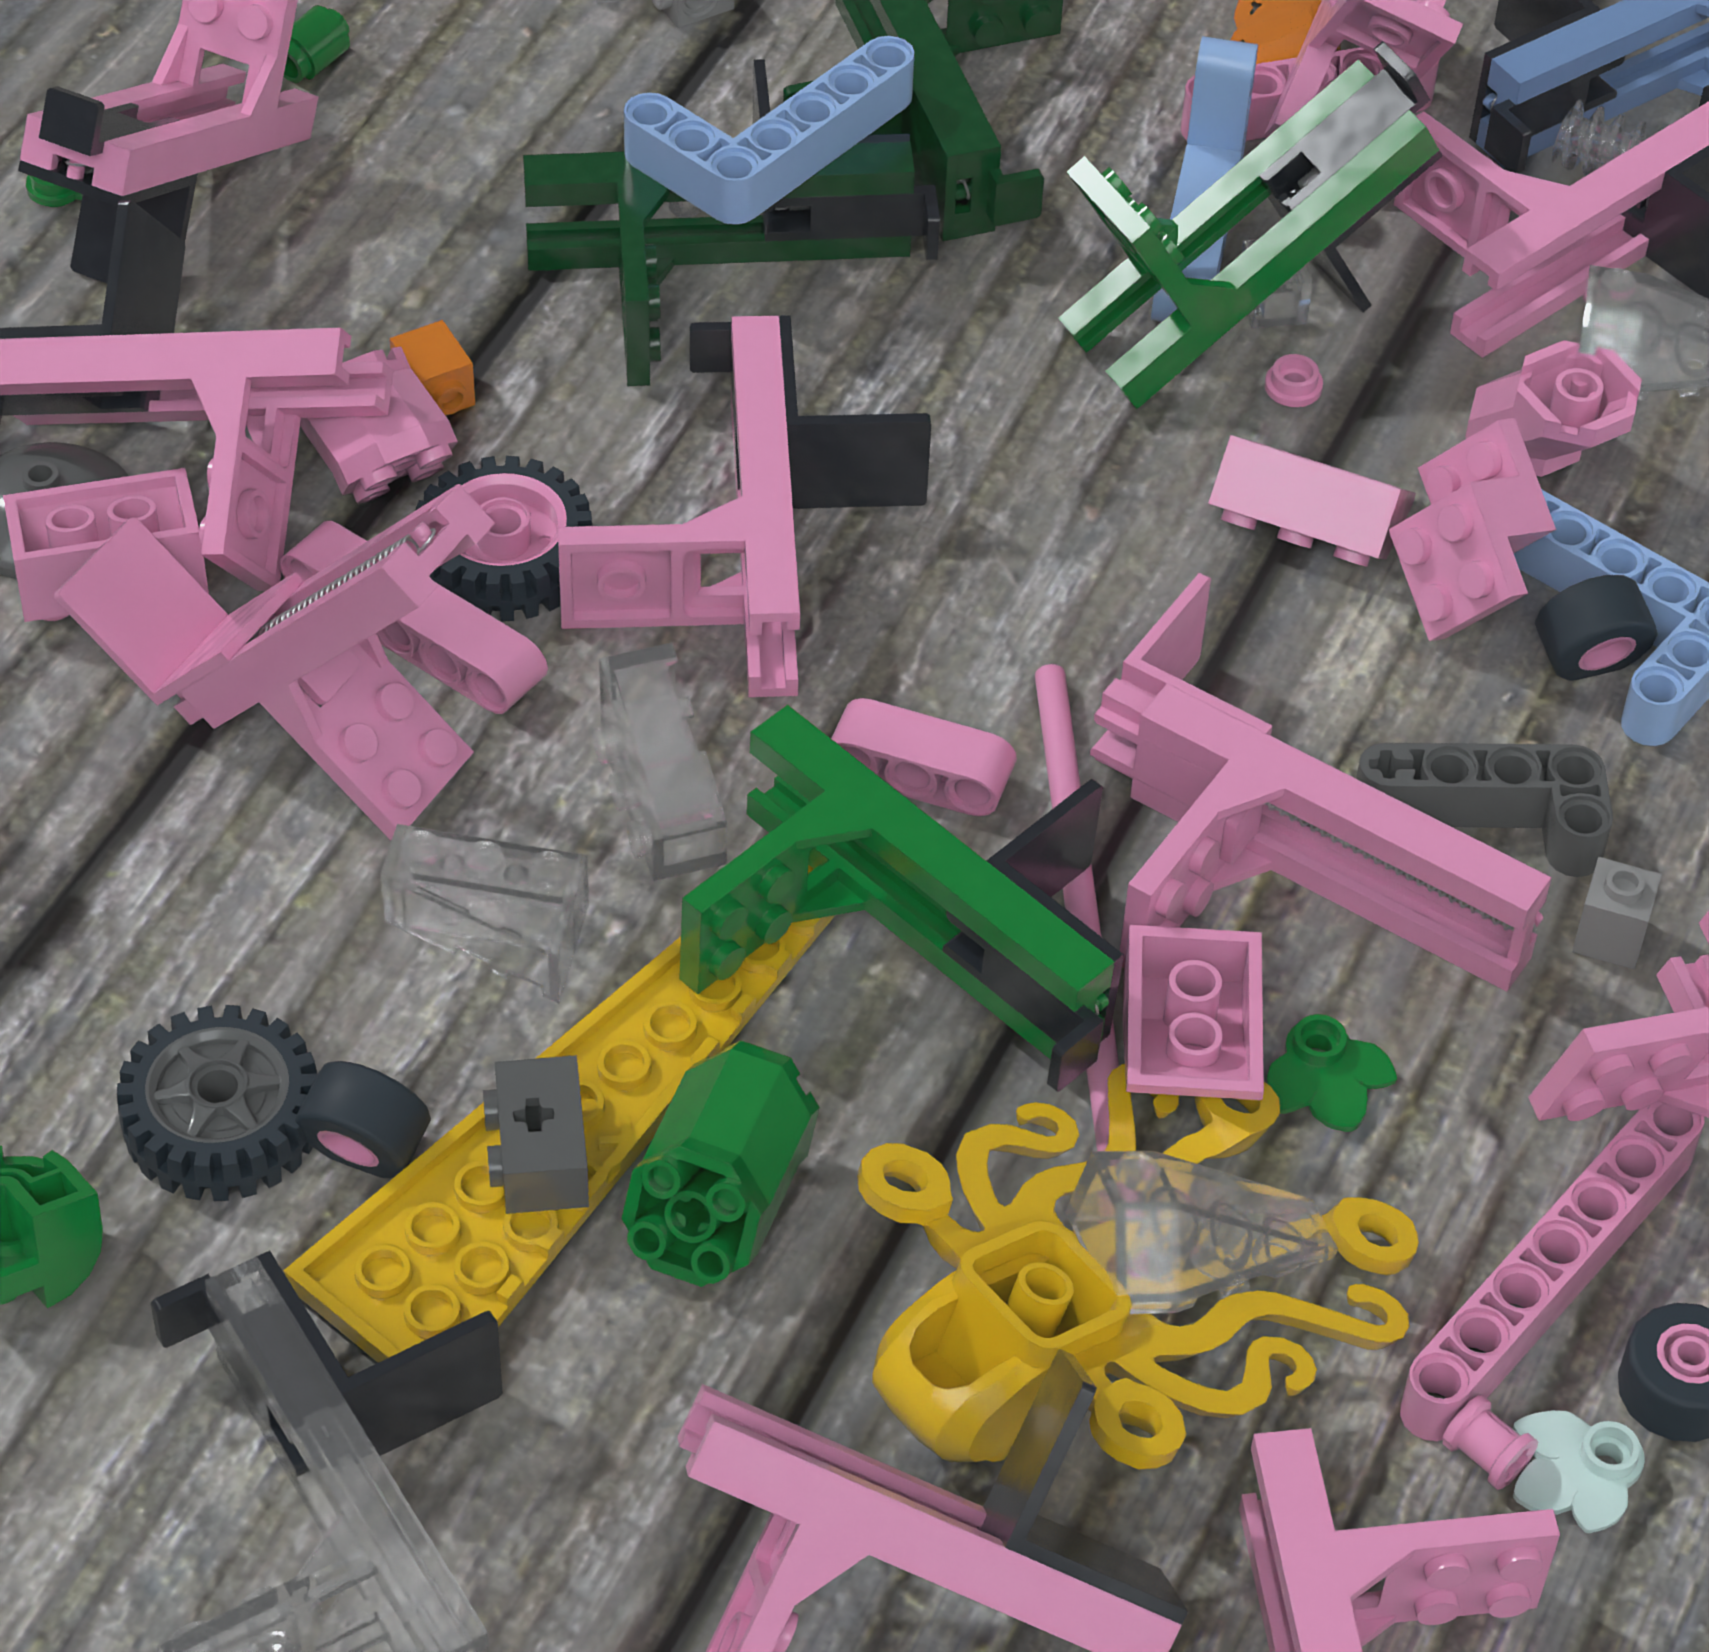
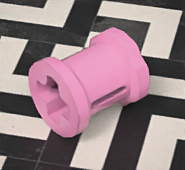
M1478 1395L1470 1400L1450 1422L1443 1434L1442 1444L1451 1452L1458 1449L1461 1450L1489 1474V1484L1496 1490H1500L1509 1485L1526 1467L1537 1449L1538 1441L1529 1433L1519 1435L1490 1411L1491 1402L1486 1397Z

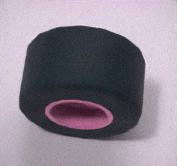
M1603 575L1574 584L1552 597L1540 609L1535 620L1537 632L1556 675L1568 681L1610 673L1627 667L1641 658L1652 647L1658 635L1655 622L1637 582L1625 575Z
M334 1061L324 1064L295 1117L296 1124L301 1127L307 1142L327 1158L380 1178H394L409 1165L431 1121V1116L425 1103L402 1083L375 1069L346 1061Z
M1668 1304L1652 1309L1637 1321L1627 1342L1618 1370L1619 1395L1629 1414L1648 1431L1669 1440L1698 1442L1709 1438V1308L1700 1304Z

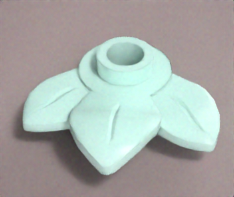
M1555 1410L1527 1415L1514 1422L1513 1430L1519 1435L1529 1433L1538 1441L1537 1449L1533 1455L1535 1459L1526 1466L1516 1482L1513 1498L1517 1503L1531 1511L1553 1509L1555 1515L1572 1510L1574 1519L1585 1533L1607 1529L1620 1520L1628 1507L1627 1488L1639 1479L1645 1462L1643 1448L1637 1436L1630 1428L1613 1421H1603L1590 1426L1573 1413ZM1609 1456L1618 1464H1608L1597 1457Z

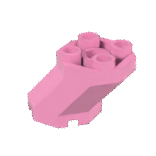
M1563 340L1526 355L1522 370L1477 387L1465 438H1469L1497 420L1515 418L1536 476L1543 477L1580 461L1582 450L1592 448L1630 432L1642 379L1614 350L1597 347L1595 355L1578 352L1580 343Z
M402 347L392 348L387 358L383 349L343 362H384L393 369L388 416L301 418L300 427L333 473L341 494L353 493L357 504L368 502L387 493L390 490L388 483L400 477L409 475L411 482H417L444 469L442 462L453 456L451 451L458 442L449 420L410 368Z

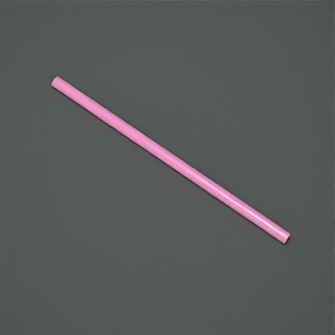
M1048 664L1040 667L1035 672V683L1053 809L1079 789L1081 784L1065 670L1059 665ZM1090 864L1084 872L1062 888L1065 909L1101 936L1092 864ZM1113 1020L1110 1035L1100 1042L1097 1061L1086 1069L1097 1155L1105 1151L1109 1139L1107 1078L1111 1071L1119 1066ZM1133 1166L1119 1180L1102 1187L1106 1224L1134 1214L1138 1208ZM1144 1244L1119 1256L1115 1261L1114 1270L1131 1277L1148 1276Z

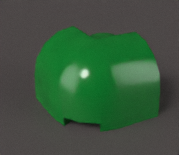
M0 1145V1305L13 1301L19 1295L33 1291L48 1309L75 1292L91 1274L101 1253L103 1225L98 1192L69 1160L54 1150L45 1154L43 1158L34 1156H4L3 1147Z

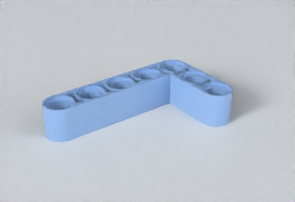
M882 36L869 41L734 138L664 95L650 92L638 94L631 97L624 107V154L626 160L633 167L716 220L727 224L746 223L760 215L911 103L914 71L913 47L906 40L894 36Z
M1202 36L1195 72L1187 146L1170 219L1176 217L1243 159L1258 44ZM1228 232L1182 271L1186 278L1211 280L1220 272ZM1160 289L1153 297L1151 320L1162 322L1177 309L1163 289Z
M1542 490L1556 530L1515 552L1514 556L1521 571L1558 592H1562L1566 588L1584 580L1603 575H1625L1637 582L1656 625L1658 635L1653 645L1657 649L1635 671L1631 679L1621 717V727L1625 734L1634 742L1647 746L1665 744L1681 730L1709 699V582Z

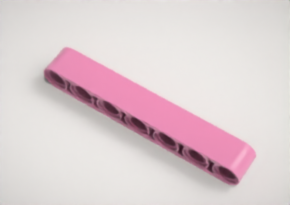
M1659 1101L1638 1110L1414 1359L1409 1369L1400 1408V1417L1403 1424L1413 1435L1428 1441L1443 1440V1434L1450 1422L1470 1400L1478 1395H1483L1486 1398L1491 1395L1688 1171L1705 1124L1704 1115H1698ZM1510 1304H1517L1523 1308L1515 1307ZM1468 1348H1477L1485 1353L1475 1352ZM1427 1393H1437L1444 1396L1445 1399L1435 1398Z

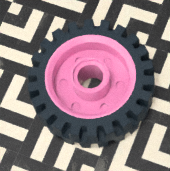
M491 456L481 458L480 469H475L470 461L458 465V477L448 470L438 477V486L430 484L424 491V501H418L415 511L452 487L460 484L495 522L492 528L476 545L436 568L429 576L434 582L491 615L492 611H500L501 622L514 621L515 610H522L526 619L539 616V604L541 603L549 612L561 606L558 527L593 526L589 501L585 493L580 494V487L572 478L565 481L564 472L554 466L544 474L543 462L535 459H530L526 467H520L519 456H506L505 465L497 466L495 457Z

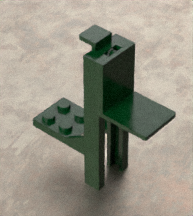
M836 0L835 4L858 49L869 41L882 36L899 37L906 40L913 47L914 71L911 103L869 135H910L915 171L914 185H935L940 216L939 236L942 242L993 232L996 226L1040 217L1042 213L1044 176L1040 169L1003 175L1000 169L1001 144L955 57L964 52L1060 34L1063 0H948L947 28L940 29L928 6L933 0ZM813 81L786 86L783 89V102Z

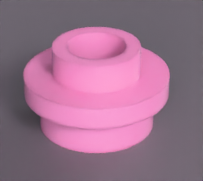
M1284 355L1278 358L1267 371L1265 390L1271 399L1281 405L1288 407L1308 406L1317 401L1322 393L1323 378L1319 373V368L1312 359L1304 355Z

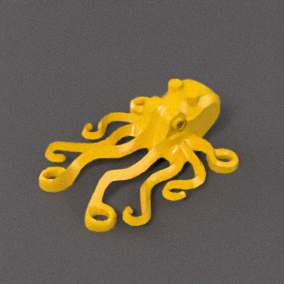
M1121 1064L1113 1069L1107 1078L1109 1139L1105 1151L1092 1160L1055 1166L1035 1174L1022 1185L1012 1202L1006 1206L998 1202L993 1191L987 1165L989 1152H1009L1040 1159L1058 1157L1074 1148L1080 1135L1076 1121L1060 1108L1051 1104L1034 1102L1017 1107L1016 1118L1018 1125L1032 1123L1043 1126L1056 1134L1055 1136H1045L1008 1124H988L965 1133L956 1153L957 1170L963 1193L981 1229L980 1232L962 1227L948 1215L953 1201L950 1179L943 1165L929 1153L906 1144L885 1143L870 1149L863 1157L857 1179L859 1192L866 1203L881 1215L896 1222L922 1225L930 1245L941 1259L957 1269L916 1300L888 1328L877 1349L872 1384L894 1416L920 1443L940 1458L949 1462L1002 1461L1008 1456L1057 1351L1062 1349L1076 1357L1097 1387L1088 1410L1092 1412L1089 1418L1091 1433L1100 1448L1115 1460L1133 1468L1156 1469L1173 1460L1186 1437L1183 1415L1178 1408L1197 1415L1218 1418L1240 1416L1253 1410L1267 1401L1272 1389L1269 1360L1279 1361L1287 1365L1294 1372L1287 1376L1285 1380L1287 1396L1297 1395L1305 1390L1315 1380L1317 1372L1313 1358L1303 1346L1283 1337L1262 1336L1252 1341L1247 1349L1242 1383L1228 1391L1209 1388L1191 1382L1156 1364L1157 1362L1178 1361L1213 1350L1230 1340L1251 1320L1271 1321L1299 1328L1367 1350L1383 1349L1404 1337L1410 1325L1409 1314L1397 1299L1382 1289L1365 1284L1349 1286L1347 1302L1353 1307H1360L1373 1313L1385 1323L1383 1325H1374L1277 1292L1260 1290L1236 1293L1219 1300L1194 1324L1184 1326L1166 1324L1153 1316L1151 1311L1213 1292L1242 1277L1270 1256L1326 1237L1331 1239L1343 1258L1358 1269L1385 1276L1396 1274L1409 1267L1417 1251L1419 1241L1413 1221L1402 1211L1381 1201L1361 1197L1343 1198L1328 1213L1301 1224L1250 1237L1236 1245L1229 1252L1189 1268L1143 1277H1131L1115 1271V1261L1119 1256L1147 1243L1166 1231L1174 1213L1180 1187L1193 1166L1204 1159L1228 1158L1249 1150L1271 1127L1280 1114L1279 1097L1266 1082H1264L1262 1100L1236 1099L1248 1109L1249 1113L1233 1110L1224 1103L1222 1098L1195 1096L1198 1115L1205 1127L1196 1133L1183 1137L1163 1152L1147 1176L1136 1212L1094 1230L1081 1234L1075 1233L1066 1228L1058 1218L1054 1210L1056 1200L1062 1196L1091 1191L1119 1180L1133 1166L1137 1154L1131 1093L1126 1092L1125 1064ZM1150 1094L1155 1098L1153 1105L1156 1116L1159 1119L1167 1117L1179 1105V1095ZM884 1176L902 1180L910 1184L917 1192L902 1191L888 1184ZM1361 1232L1376 1234L1384 1238L1391 1246H1378L1371 1243ZM1110 1373L1118 1377L1119 1380L1112 1383L1106 1375ZM1121 1423L1136 1426L1150 1433L1153 1437L1146 1438L1131 1434L1122 1427Z

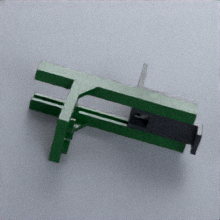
M765 59L753 60L752 124L770 112ZM909 134L868 135L760 215L742 224H727L713 217L651 219L664 202L688 201L633 167L626 160L624 151L523 155L525 207L618 204L619 220L526 223L528 271L619 268L627 386H650V362L661 361L660 328L650 327L649 322L661 319L659 286L675 265L910 257L911 236H923L926 260H938L940 216L935 185L914 186L915 171Z

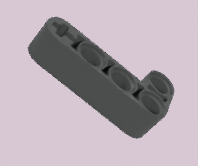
M1378 743L1366 748L1360 755L1357 780L1451 827L1542 828L1548 862L1556 871L1566 876H1589L1594 873L1598 857H1604L1613 821L1606 769L1602 758L1595 751L1585 746L1573 744Z

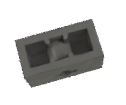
M577 1055L495 1062L496 1089L483 1090L486 1131L499 1130L501 1145L487 1146L490 1188L504 1186L506 1214L589 1207L588 1168Z

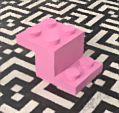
M1515 418L1495 421L1418 467L1431 505L1388 529L1429 641L1446 639L1527 595L1528 591L1514 553L1556 530Z

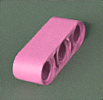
M864 698L852 700L847 704L831 738L903 796L973 816H986L995 811L1017 760L1016 752L1011 744L995 734Z

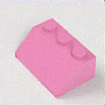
M1230 435L1208 504L1224 509L1221 517L1223 521L1251 530H1255L1258 520L1280 527L1277 538L1311 548L1313 540L1316 538L1336 545L1334 557L1367 567L1371 556L1378 559H1387L1394 545L1388 529L1407 518L1416 493L1252 440Z
M185 468L3 495L24 622L36 620L58 621L68 617L70 614L55 600V592L131 517H136L209 593L204 556L201 555L202 546L199 539V525Z

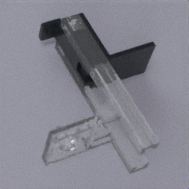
M270 1250L218 1275L210 1277L208 1273L153 1299L151 1309L156 1336L164 1348H168L209 1329L215 1340L218 1360L323 1534V1538L295 1578L277 1587L259 1588L243 1598L237 1607L208 1621H194L178 1629L168 1641L156 1646L157 1652H363L385 1640L392 1652H468L470 1649L474 1652H481L489 1648L488 1632L380 1456L484 1406L502 1395L498 1322L491 1311L480 1313L348 1377ZM339 1594L324 1617H322L321 1602Z

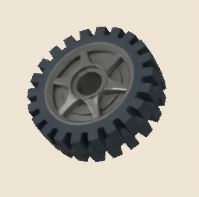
M212 1005L198 1007V1020L193 1022L189 1021L185 1012H181L171 1016L172 1031L168 1032L161 1024H157L148 1031L149 1045L138 1040L130 1050L131 1062L124 1061L119 1072L120 1083H117L118 1114L122 1134L130 1157L134 1163H139L141 1173L150 1181L158 1176L162 1189L174 1194L182 1184L185 1197L200 1201L204 1189L211 1188L214 1202L229 1201V1188L238 1186L242 1198L257 1194L256 1180L262 1179L269 1189L282 1182L281 1167L293 1174L302 1165V1152L310 1154L313 1149L307 1142L301 1127L295 1122V1117L318 1075L312 1053L307 1051L306 1042L298 1032L291 1036L289 1025L279 1018H276L269 1025L266 1012L252 1008L245 1020L238 1005H225L223 1017H214Z

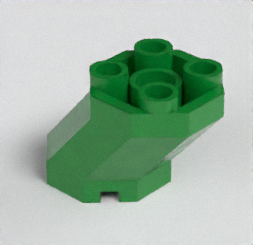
M740 1040L726 1047L720 1053L712 1057L708 1056L693 1064L685 1072L643 1160L632 1170L621 1217L628 1230V1245L635 1256L646 1260L650 1269L703 1287L709 1283L715 1284L727 1278L730 1273L749 1265L758 1255L799 1165L808 1156L820 1109L811 1091L806 1095L796 1079L800 1072L791 1057Z

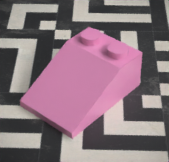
M1129 925L1123 972V1042L1126 1092L1249 1100L1263 1099L1262 932Z

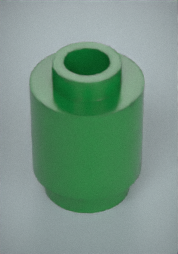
M315 5L294 22L284 78L293 83H299L304 78L311 80L349 49V26L339 12L331 8L327 9L326 7Z

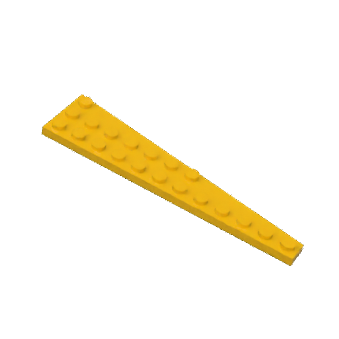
M810 865L808 866V873L813 870ZM835 915L791 923L786 933L778 941L772 944L764 943L744 959L740 968L726 980L717 979L699 994H696L679 979L680 936L535 1058L577 1055L588 1168L589 1207L506 1214L504 1186L490 1188L487 1146L501 1145L499 1130L486 1131L483 1102L283 1270L298 1297L378 1363L485 1311H491L499 1327L653 1139L685 1072L693 1064L708 1056L712 1057L720 1053L731 1044Z

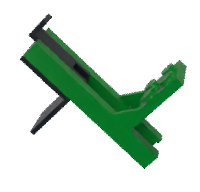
M1383 41L1373 49L1384 67L1377 75H1374L1361 61L1357 60L1173 219L1156 218L1143 202L1138 205L1130 197L1132 195L1131 191L1110 167L1100 173L1084 156L1067 171V174L1128 257L1058 317L1073 339L1087 353L1160 289L1165 291L1177 307L1172 314L1105 370L1136 409L1142 406L1311 260L1362 313L1372 306L1336 247L1443 156L1427 127L1414 115L1430 101L1429 96L1415 72ZM1266 198L1270 200L1281 217L1278 223L1211 280L1185 277L1182 271Z
M786 705L750 732L749 753L778 775L774 778V786L767 792L763 793L756 787L747 794L746 815L769 833L682 897L679 979L696 994H699L717 979H728L740 968L747 956L764 943L772 944L778 941L793 922L865 910L1050 1059L1047 1084L1056 1092H1060L1097 1061L1100 1042L1107 1038L1111 1032L1124 954L1051 897L1084 872L1092 862L1103 791L1102 785L1094 779H1090L988 860H985L789 705ZM810 865L813 870L808 873V866Z

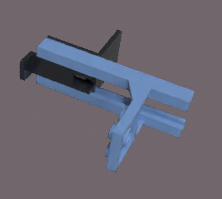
M1499 0L1494 25L1510 42L1485 52L1469 138L1503 168L1510 172L1520 173L1525 170L1527 157L1676 88L1701 96L1703 88L1709 85V22L1625 60V56L1709 18V0H1622L1604 9H1600L1591 0Z

